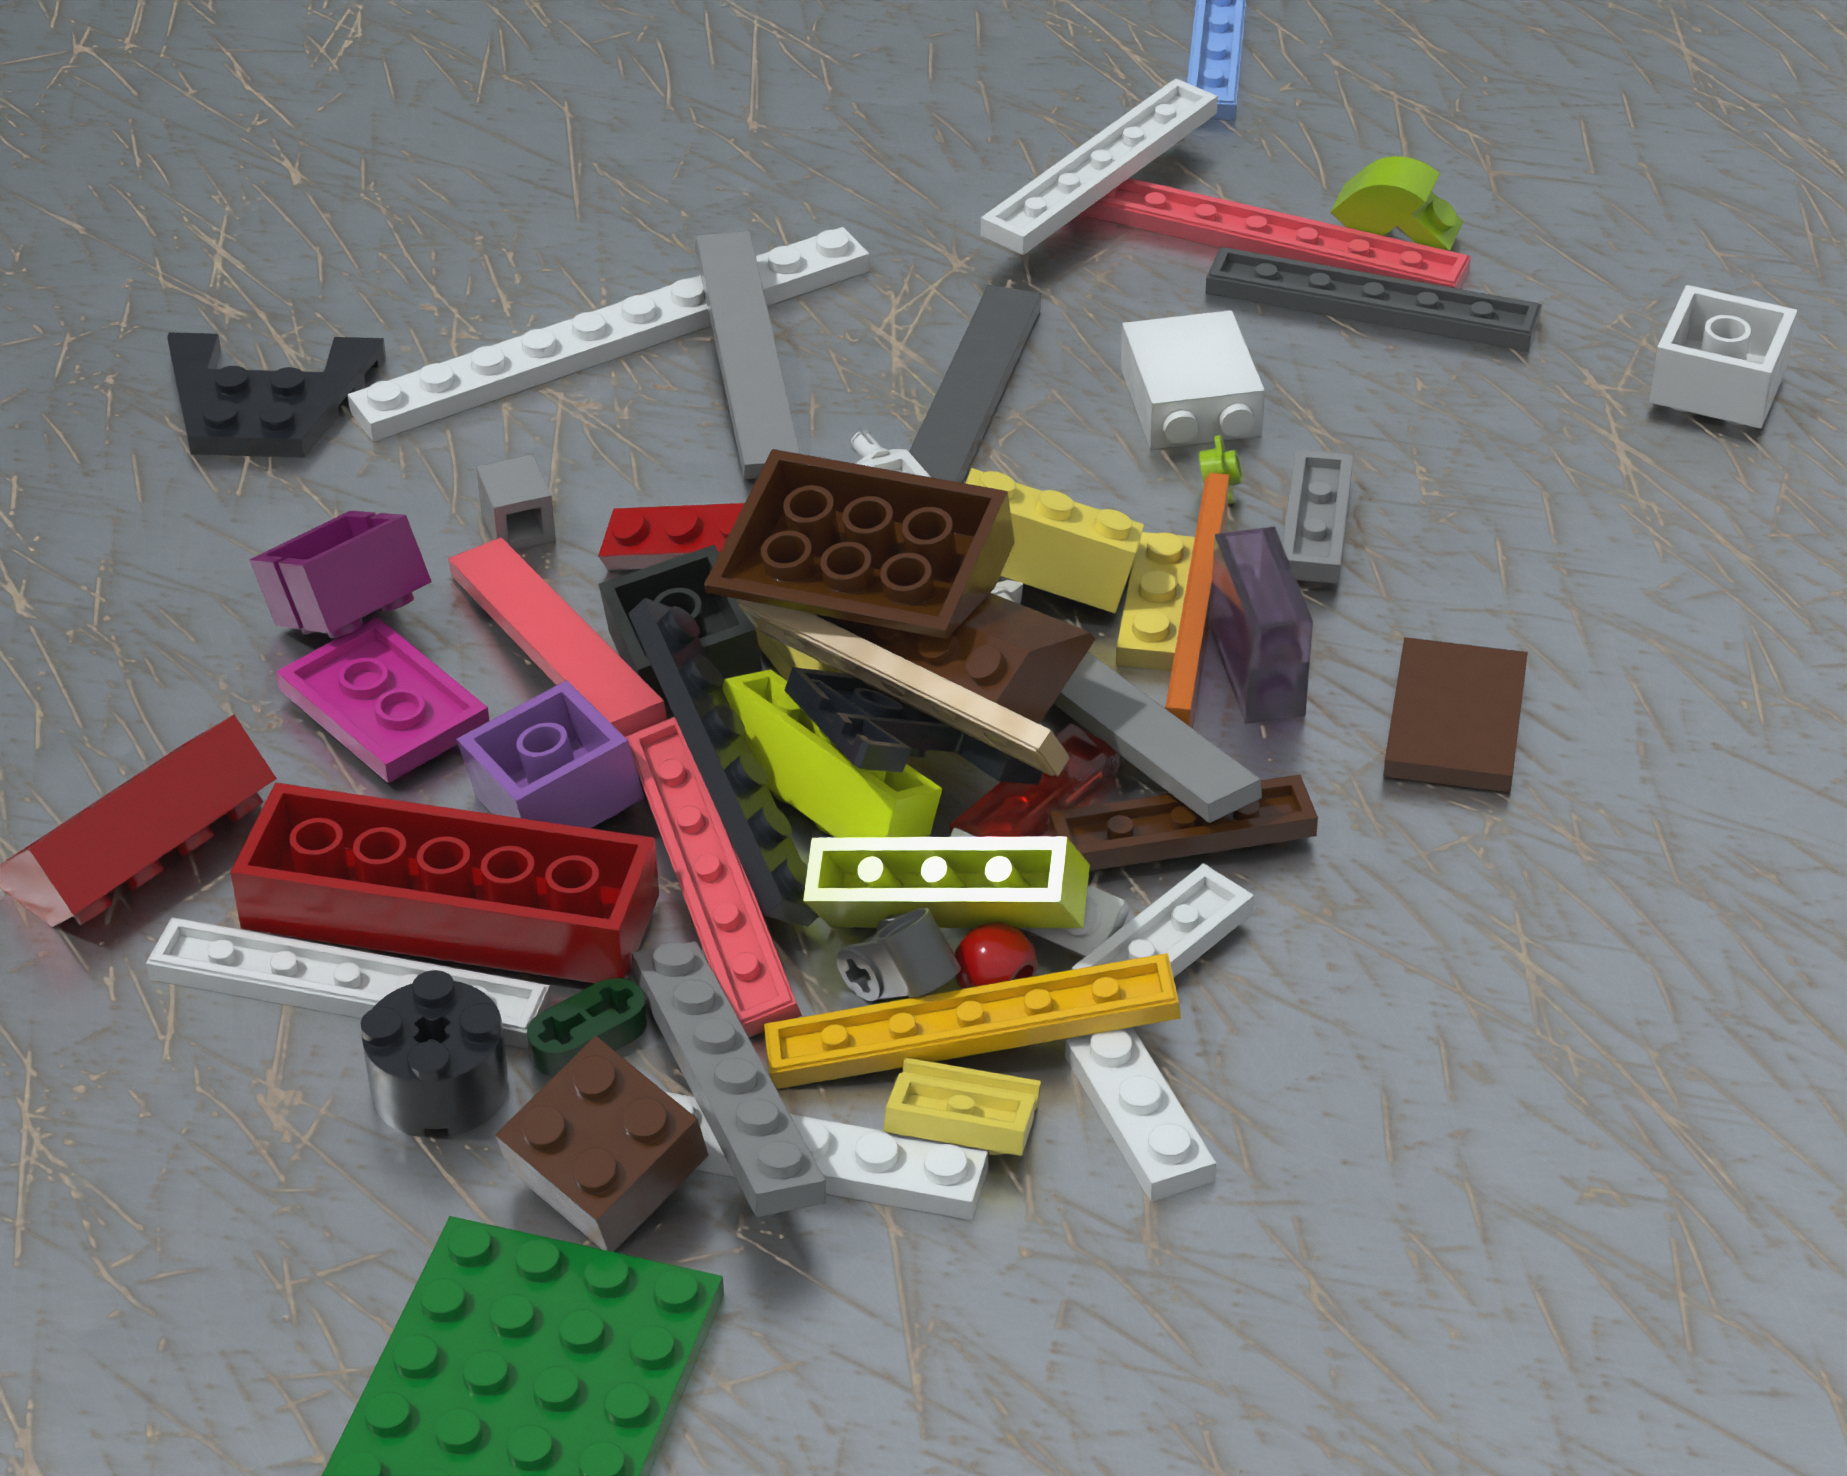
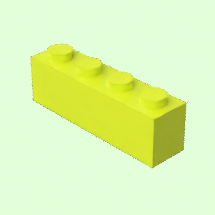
M771 669L724 679L723 692L731 709L738 714L745 726L743 735L754 758L766 771L768 776V783L766 785L773 792L776 799L792 805L814 821L819 830L836 838L930 837L943 788L908 764L905 765L903 773L859 769L853 765L784 691L787 680Z
M1067 837L812 838L803 901L830 927L877 928L878 923L889 915L905 914L925 907L929 908L939 928H976L984 924L1002 922L1015 928H1083L1090 864Z

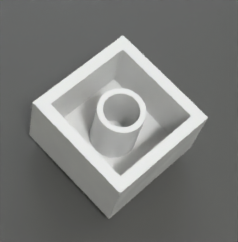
M1686 285L1657 347L1649 403L1666 406L1678 412H1692L1722 419L1733 425H1747L1761 429L1788 366L1798 310Z

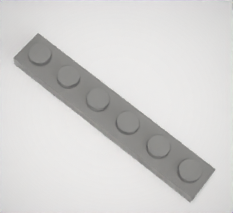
M671 942L662 944L657 948L632 952V976L637 985L643 990L645 1001L754 1215L761 1217L825 1204L826 1180L697 942Z

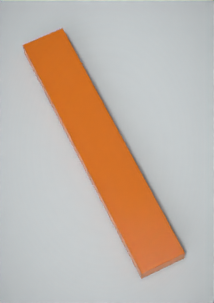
M1209 473L1208 477H1205L1165 709L1192 729L1227 524L1230 474Z

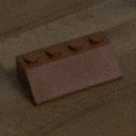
M990 593L947 639L819 614L816 615L1038 724L1041 723L1095 641V637L1089 631L993 593Z

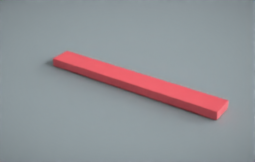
M1128 178L1079 214L1216 247H1226L1461 289L1470 273L1471 256L1133 178Z

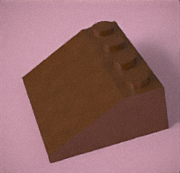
M772 449L704 583L705 590L709 594L947 639L995 588L1015 541L1008 491Z

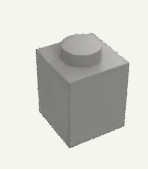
M534 454L476 466L481 513L493 540L502 537L514 550L556 542L552 496Z

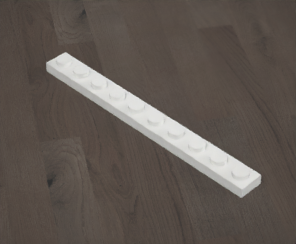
M844 227L826 230L817 236L787 246H779L770 252L756 256L767 307L870 271V253ZM701 275L678 280L672 285L642 295L628 297L622 302L592 312L580 313L574 318L542 329L530 330L524 335L491 346L477 348L471 353L441 363L429 364L418 371L388 381L376 382L370 387L347 394L350 413L369 438L375 442L710 327L712 325Z

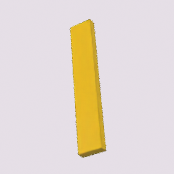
M1165 953L764 1024L770 1078L776 1089L902 1068L905 1057L936 1062L1181 1019L1169 955Z

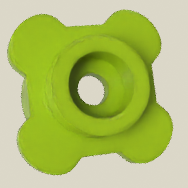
M1217 435L1214 436L1216 448L1199 452L1203 482H1205V477H1208L1209 473L1230 474L1228 505L1235 503L1233 486L1243 484L1242 468L1236 449L1226 451L1222 436Z

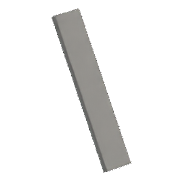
M750 231L696 235L695 250L744 480L756 479L772 449L801 453Z
M1090 652L1086 653L1053 703L1209 823L1262 798L1261 779Z

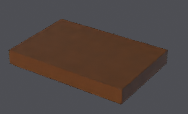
M1404 637L1383 776L1511 792L1528 652Z

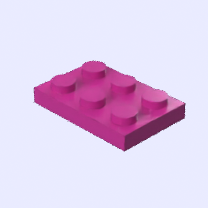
M378 617L363 624L362 627L354 632L343 635L276 671L279 690L387 783L458 744L457 738L490 721L488 707Z

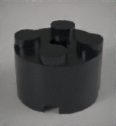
M426 971L419 974L412 984L403 986L386 995L372 1010L362 1017L360 1023L362 1043L374 1108L380 1118L395 1130L410 1136L425 1137L424 1129L447 1128L448 1136L462 1134L488 1121L502 1106L506 1095L508 1077L502 1019L495 1003L481 990L462 982L453 981L452 976L444 971Z

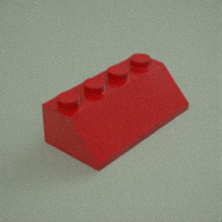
M233 714L185 742L1 863L0 889L51 927L71 917H74L78 925L81 926L113 905L107 893L125 882L132 891L162 872L164 868L158 860L160 857L174 848L177 849L181 856H184L211 839L214 833L208 826L224 814L233 823L261 805L264 801L258 794V791L277 778Z

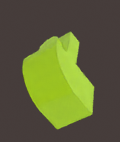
M1403 156L1384 157L1364 167L1344 184L1330 211L1347 228L1385 236L1398 226L1415 243L1450 251L1464 222L1456 215L1455 210L1446 200L1439 198L1432 192L1440 173L1422 161Z

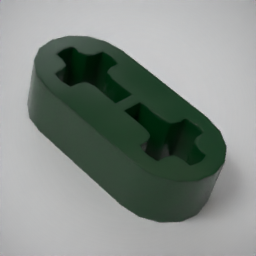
M610 978L597 982L538 1014L527 1027L529 1058L533 1067L542 1074L555 1076L595 1036L614 1051L636 1040L647 1027L645 994L643 990L631 980Z

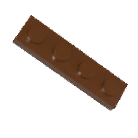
M1299 774L1261 780L1262 798L1211 823L1207 822L1172 794L1051 811L1049 831L1051 837H1067L1090 864L1089 871L1316 837L1318 816Z

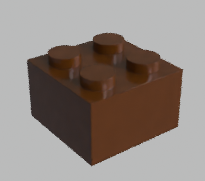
M597 1036L592 1038L495 1134L509 1171L597 1246L612 1252L709 1156L698 1119Z

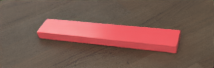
M502 537L448 558L451 576L554 684L558 685L567 680L624 737L667 719L664 700Z
M675 717L626 736L625 738L629 742L637 772L709 966L748 1038L764 1032V1024L802 1016L755 893Z

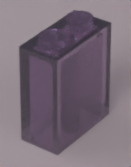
M1274 526L1215 534L1209 629L1244 723L1249 724L1306 716L1313 620L1276 528Z

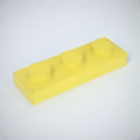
M1142 532L1131 568L1116 647V666L1172 671L1195 537L1175 535L1167 532Z

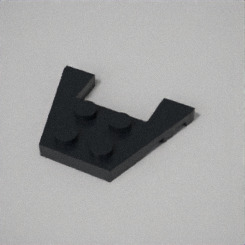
M169 332L167 336L191 455L304 458L339 417L338 406L348 396L347 394L361 390L365 385L364 375L371 367L379 369L386 359L384 338L334 337L323 372H304L293 367H285L276 371L246 370L240 366H227L216 369L221 354L218 334Z
M793 667L784 689L805 714L859 769L903 773L909 755L925 758L928 750L957 753L999 782L1039 785L1043 775L1042 771L864 684L861 679L848 673Z

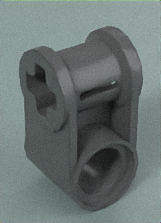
M925 907L909 913L885 917L878 923L877 932L863 943L850 944L841 950L837 956V966L841 977L857 996L867 1001L907 995L910 998L922 996L943 986L962 969L929 908Z

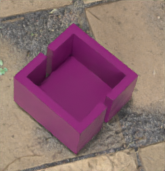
M348 511L249 559L275 626L300 629L302 634L313 632L328 633L330 638L340 637L359 629L364 624L362 617L378 609L380 612H388L409 604L414 600L413 591L432 582L407 516L402 514L379 513L376 515L375 512Z

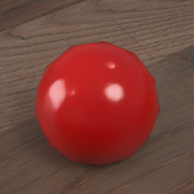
M1002 922L984 924L968 931L955 949L954 955L962 968L955 977L956 983L961 989L1034 977L1038 969L1035 946L1021 929Z

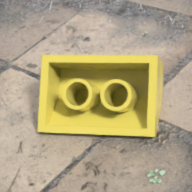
M971 468L966 484L1008 491L1015 543L1000 576L1116 613L1136 556L1144 524L1131 520L1127 515L1117 510H1099L1075 502L1069 496L1059 491H1041L1016 483L1011 477L1000 472H983Z

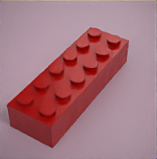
M276 782L230 871L240 928L243 930L597 983L610 978H628L632 968V952L639 950L659 897L655 838Z

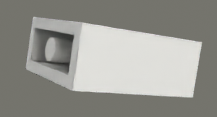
M1232 310L1122 323L1120 368L1150 450L1215 442L1214 436L1221 435L1223 441L1262 436L1265 390Z

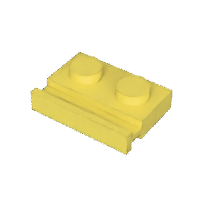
M905 1057L903 1072L899 1073L885 1107L883 1132L988 1150V1155L1007 1153L1022 1156L1034 1120V1111L1037 1110L1039 1105L1041 1081Z

